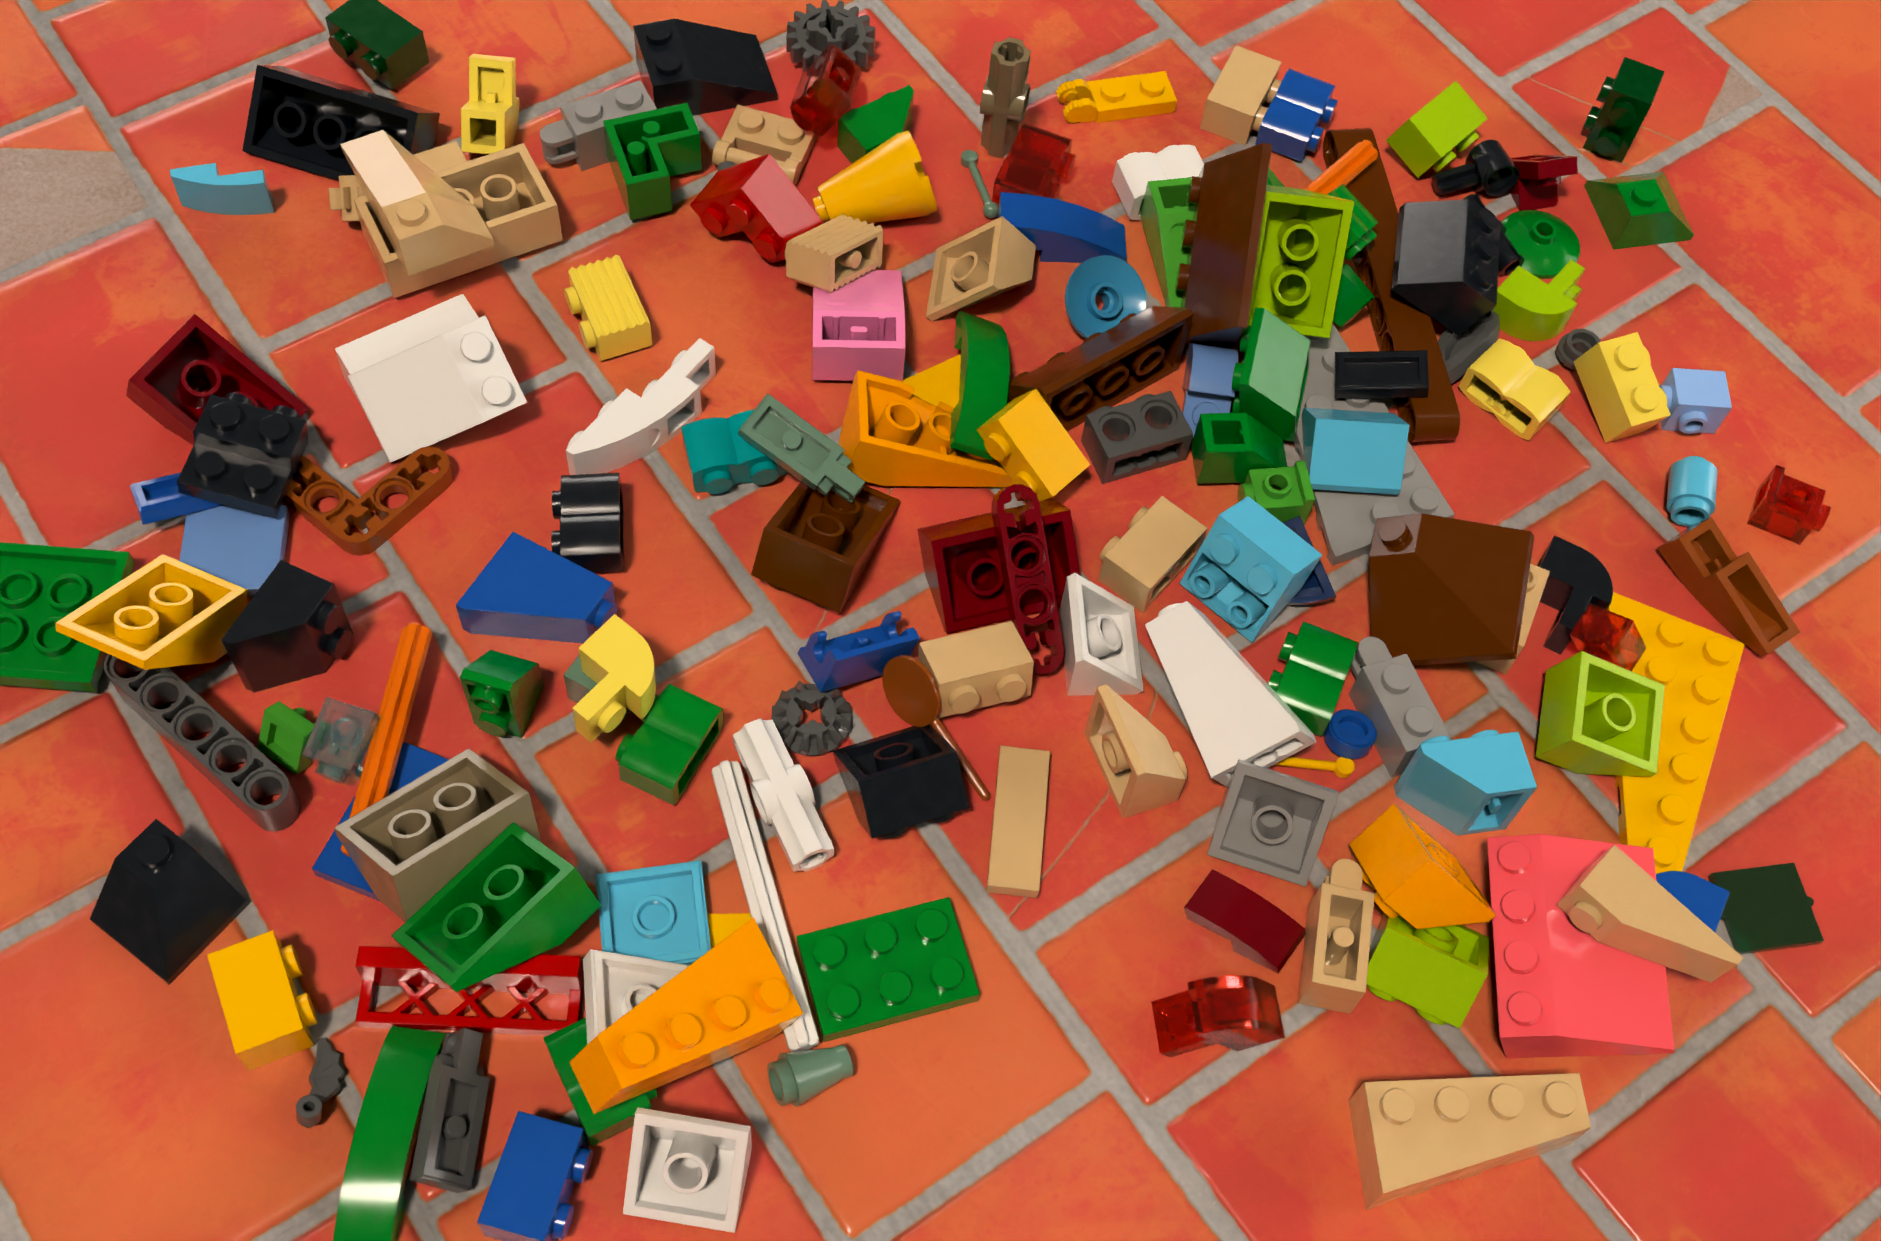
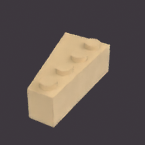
M1580 1073L1364 1082L1349 1100L1366 1210L1384 1205L1388 1201L1403 1196H1412L1428 1191L1432 1187L1450 1181L1462 1180L1478 1175L1482 1171L1497 1166L1509 1165L1569 1146L1591 1128Z

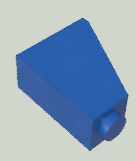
M515 532L510 534L456 604L462 628L471 634L584 643L614 614L616 615L618 610L612 582Z

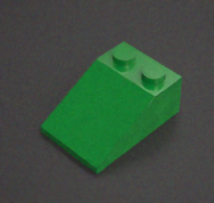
M513 822L391 936L453 991L458 992L561 945L601 904L573 865Z

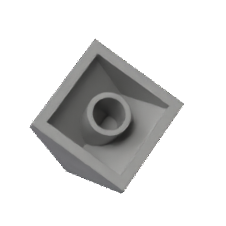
M1238 759L1223 795L1207 855L1306 887L1336 803L1338 791Z

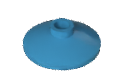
M1107 255L1090 258L1082 262L1073 271L1068 280L1065 290L1066 312L1075 330L1085 339L1094 333L1099 332L1102 334L1115 327L1129 314L1135 313L1137 315L1146 310L1147 298L1143 282L1136 270L1120 258ZM1096 295H1099L1103 300L1101 310L1096 306Z

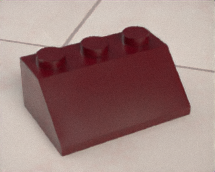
M1049 499L1040 501V508L1058 608L1061 605L1067 576L1073 573L1080 575L1071 510L1058 501ZM1027 505L1004 509L1006 513H1014L1017 528L1007 529L1008 538L1020 533H1032L1031 525L1026 527L1020 526L1019 513L1026 510ZM992 512L917 529L925 576L946 633L1010 619ZM1020 541L1013 547L1011 558L1018 568L1026 570L1034 564L1036 552L1030 543ZM1030 589L1022 594L1020 609L1024 615L1043 610L1044 600L1038 591Z

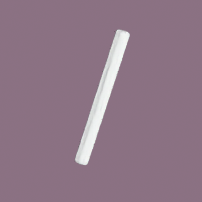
M725 760L720 762V765L712 768L711 775L751 918L754 917L803 1012L798 1019L783 1030L786 1044L791 1052L810 1050V1048L818 1045L819 1036L742 767L737 761L729 762Z

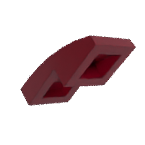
M1213 869L1184 907L1187 919L1231 940L1234 952L1278 974L1306 935L1305 928L1278 907L1242 884Z

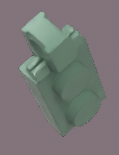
M766 394L738 431V435L814 491L817 490L826 496L832 490L849 503H852L863 489L865 481L847 469L852 461L843 454L845 449L771 395Z

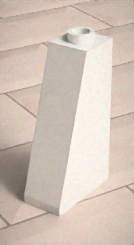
M1188 601L1165 607L1158 613L1157 618L1145 624L1212 779L1227 787L1238 759L1268 768L1317 742L1309 728L1208 617Z

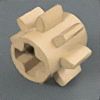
M355 175L338 176L339 188H328L330 210H341L342 222L359 221L353 199L363 196L365 193Z

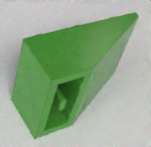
M1191 177L1148 181L1140 214L1167 307H1181L1183 291L1175 290L1179 264H1187L1189 247H1182L1181 243L1185 220H1193L1195 204L1187 203Z

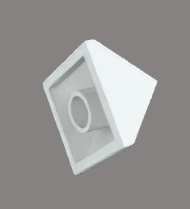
M1076 573L1067 576L1059 610L1064 644L1067 696L1095 695L1097 687L1105 684L1118 695H1135L1143 692L1134 606Z
M637 1107L634 1117L623 1214L735 1233L752 1151L751 1126Z

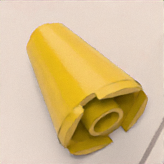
M908 130L901 133L898 132L817 187L819 196L812 198L817 214L823 222L845 214L847 218L852 216L854 220L859 218L860 222L866 220L867 224H870L872 222L877 223L929 216V214L937 211L928 175L925 176L920 163L922 159Z

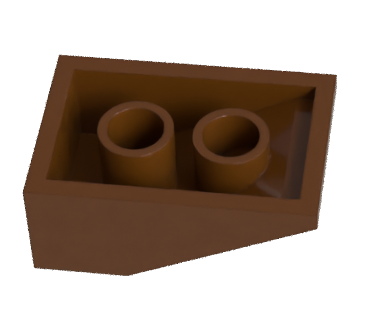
M801 481L764 527L751 575L766 581L774 588L785 589L811 600L812 603L819 607L829 608L840 613L857 588L898 508L900 500L864 485L855 500L849 503L832 490L825 496L817 490L814 491Z

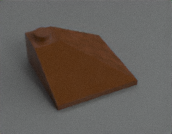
M1423 513L1377 518L1369 554L1371 637L1382 640L1392 658L1407 654L1413 666L1516 659L1534 535L1531 531Z

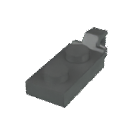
M462 1028L452 1033L448 1032L445 1035L441 1054L435 1056L432 1068H430L410 1181L455 1193L469 1191L472 1187L490 1078L484 1077L483 1066L478 1065L483 1033Z

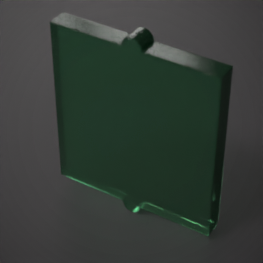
M1794 863L1715 872L1708 876L1709 882L1730 892L1720 920L1724 921L1733 949L1740 955L1817 945L1824 941L1811 908L1814 900L1806 895Z

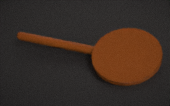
M899 655L889 660L883 670L882 682L886 698L892 709L902 720L910 725L923 727L930 724L957 751L961 770L980 798L987 801L990 798L989 791L937 717L941 706L940 693L929 670L920 661L911 656Z

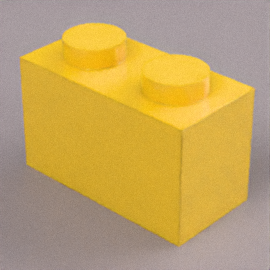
M1037 389L1014 398L976 429L984 440L985 449L991 457L1000 462L1010 476L1012 485L1023 484L1031 488L1037 494L1039 502L1055 496L1090 465Z
M272 930L207 954L235 1054L249 1071L315 1046L309 1027L318 1024V1020L308 993L301 995L298 993L294 978L302 976L303 972L292 944L283 947Z

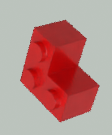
M770 154L717 171L690 204L691 208L700 217L703 226L712 232L716 238L743 231L753 243L755 250L770 264L785 260L786 243L790 239L823 223V220Z

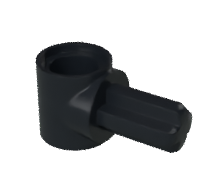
M1486 140L1477 144L1469 152L1465 165L1434 174L1432 176V185L1438 196L1472 187L1475 192L1485 191L1490 196H1499L1510 191L1516 185L1520 172L1498 141Z

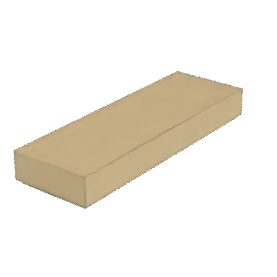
M1000 745L986 892L1038 898L1050 751Z

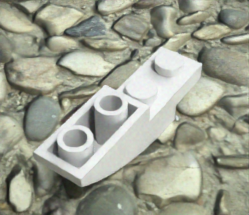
M699 338L688 350L681 351L675 357L671 368L659 380L655 379L647 385L642 397L626 388L614 401H608L601 408L597 418L586 430L577 432L569 441L565 450L569 474L608 473L648 455L682 432L681 427L693 422L702 413L700 390L716 375L714 346Z

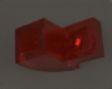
M1226 975L1188 982L1189 990L1151 1002L1159 1052L1170 1058L1214 1044H1220L1238 1052L1285 1038L1275 986L1256 977Z

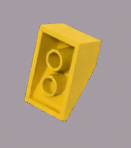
M162 554L57 621L56 632L144 670L211 663L227 653L221 640L247 606V589Z

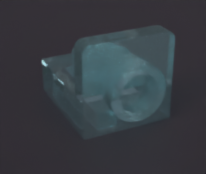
M326 697L302 755L317 765L315 773L319 776L345 784L348 776L360 780L363 770L361 762L380 717L375 712Z

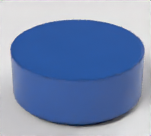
M1350 709L1335 712L1324 732V740L1327 746L1337 755L1348 759H1359L1366 756L1377 737V730L1372 721L1363 713Z

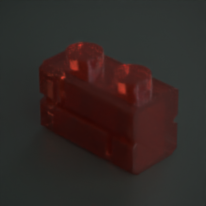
M830 44L818 56L817 61L813 62L802 73L790 106L795 123L807 132L812 131L816 136L821 137L835 124L836 119H840L852 106L853 97L855 96L861 76L860 67L836 45Z

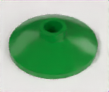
M1523 210L1510 214L1502 221L1506 227L1505 235L1518 253L1525 259L1521 267L1539 279L1554 278L1570 260L1577 262L1580 255L1579 240L1573 229L1560 218L1543 211Z

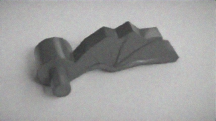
M323 1038L318 1039L316 1061L309 1075V1083L312 1087L310 1094L300 1098L296 1104V1119L300 1125L307 1128L319 1123L322 1117V1104L329 1101L340 1091L339 1082L344 1078V1071L339 1066L340 1053L331 1051L329 1043Z

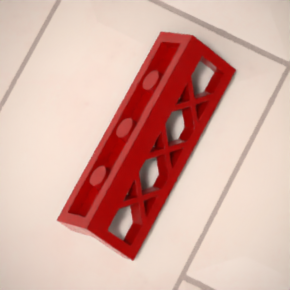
M359 946L355 967L362 978L355 1019L358 1027L391 1028V1026L435 1031H457L467 1028L479 1033L548 1036L580 1020L584 988V971L580 956L547 954L534 956L458 991V995L464 1000L463 1003L448 1015H433L423 1002L439 989H451L404 948ZM376 986L400 987L409 997L405 1003L392 1013L372 1012ZM410 987L422 989L415 994ZM465 990L478 991L475 992L472 996H469V994ZM494 991L509 992L518 1002V1005L502 1018L488 1017L478 1006L480 1002ZM519 992L532 994L525 999ZM548 994L569 995L566 1021L543 1020L533 1009V1006ZM416 1007H417V1008L420 1010V1012L422 1013V1014H409V1013H410L411 1011H413ZM472 1010L477 1017L464 1015ZM524 1013H527L531 1017V1019L518 1018L521 1017Z

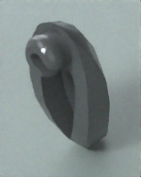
M1494 308L1458 336L1446 328L1439 338L1438 344L1451 384L1463 376L1467 369L1497 341L1500 331V319Z

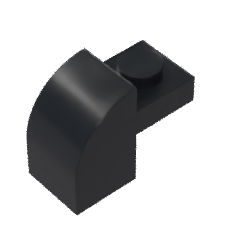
M1554 535L1537 566L1550 571L1540 602L1558 610L1543 647L1561 655L1571 639L1580 642L1588 626L1595 627L1611 604L1613 586L1608 571L1593 554Z

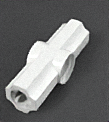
M760 718L744 724L742 729L733 734V744L751 780L752 796L762 820L767 826L772 825L793 872H807L821 866L827 859L834 856V847L815 809V797L807 775L800 764L794 765L773 719L762 720Z

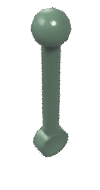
M965 150L961 154V164L969 168L984 203L983 214L987 218H994L998 214L999 206L997 203L992 202L978 170V154L973 150Z

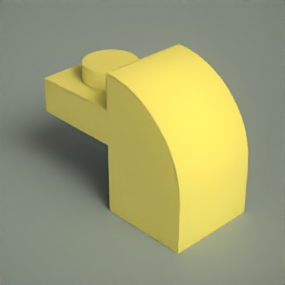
M472 54L469 57V101L461 108L462 152L492 154L513 146L519 118V97H516V58Z
M614 614L579 647L582 672L596 682L597 685L573 707L576 731L591 743L603 731L609 733L614 730L624 718L626 708L643 720L650 711L656 694L654 659L648 643L636 630Z

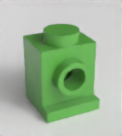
M1305 460L1296 461L1295 465L1291 467L1248 470L1245 482L1239 484L1238 502L1249 496L1282 523L1300 516L1305 525L1315 501Z

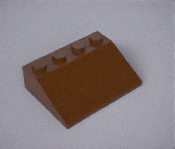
M1261 143L1206 162L1202 167L1199 177H1191L1187 203L1195 204L1193 220H1185L1181 243L1182 247H1189L1187 264H1179L1175 290L1183 291L1181 307L1179 308H1188L1193 313L1184 349L1189 348V343L1232 349L1247 329L1272 144Z

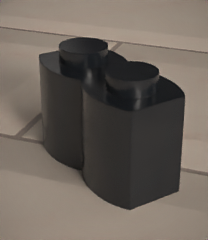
M620 473L561 475L560 490L552 491L554 519H560V530L552 531L551 534L552 552L593 573L623 571L624 510Z

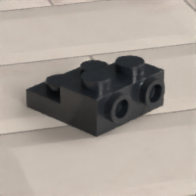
M227 393L224 398L210 394L193 431L195 444L177 480L178 492L276 518L308 444L307 420L301 419L298 412L287 406H275L272 411L253 406L249 398L239 393Z

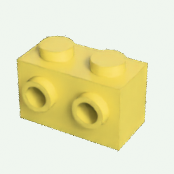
M1638 332L1599 342L1573 361L1605 443L1643 433L1671 415L1667 407V397L1665 392L1659 387L1651 367L1649 352L1643 346Z

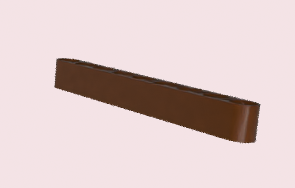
M1370 128L1328 130L1323 142V156L1327 169L1358 142L1363 140L1372 142L1373 147L1378 151L1377 159L1346 185L1350 192L1379 222L1372 229L1378 236L1353 257L1358 277L1375 296L1367 305V310L1379 351L1428 350V397L1393 398L1398 416L1409 424L1408 442L1456 439L1460 429L1459 409L1431 318L1391 290L1399 214L1374 133Z

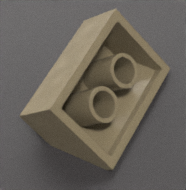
M469 748L334 827L337 837L378 900L404 922L412 917L511 823L514 822L537 840H541L529 792Z

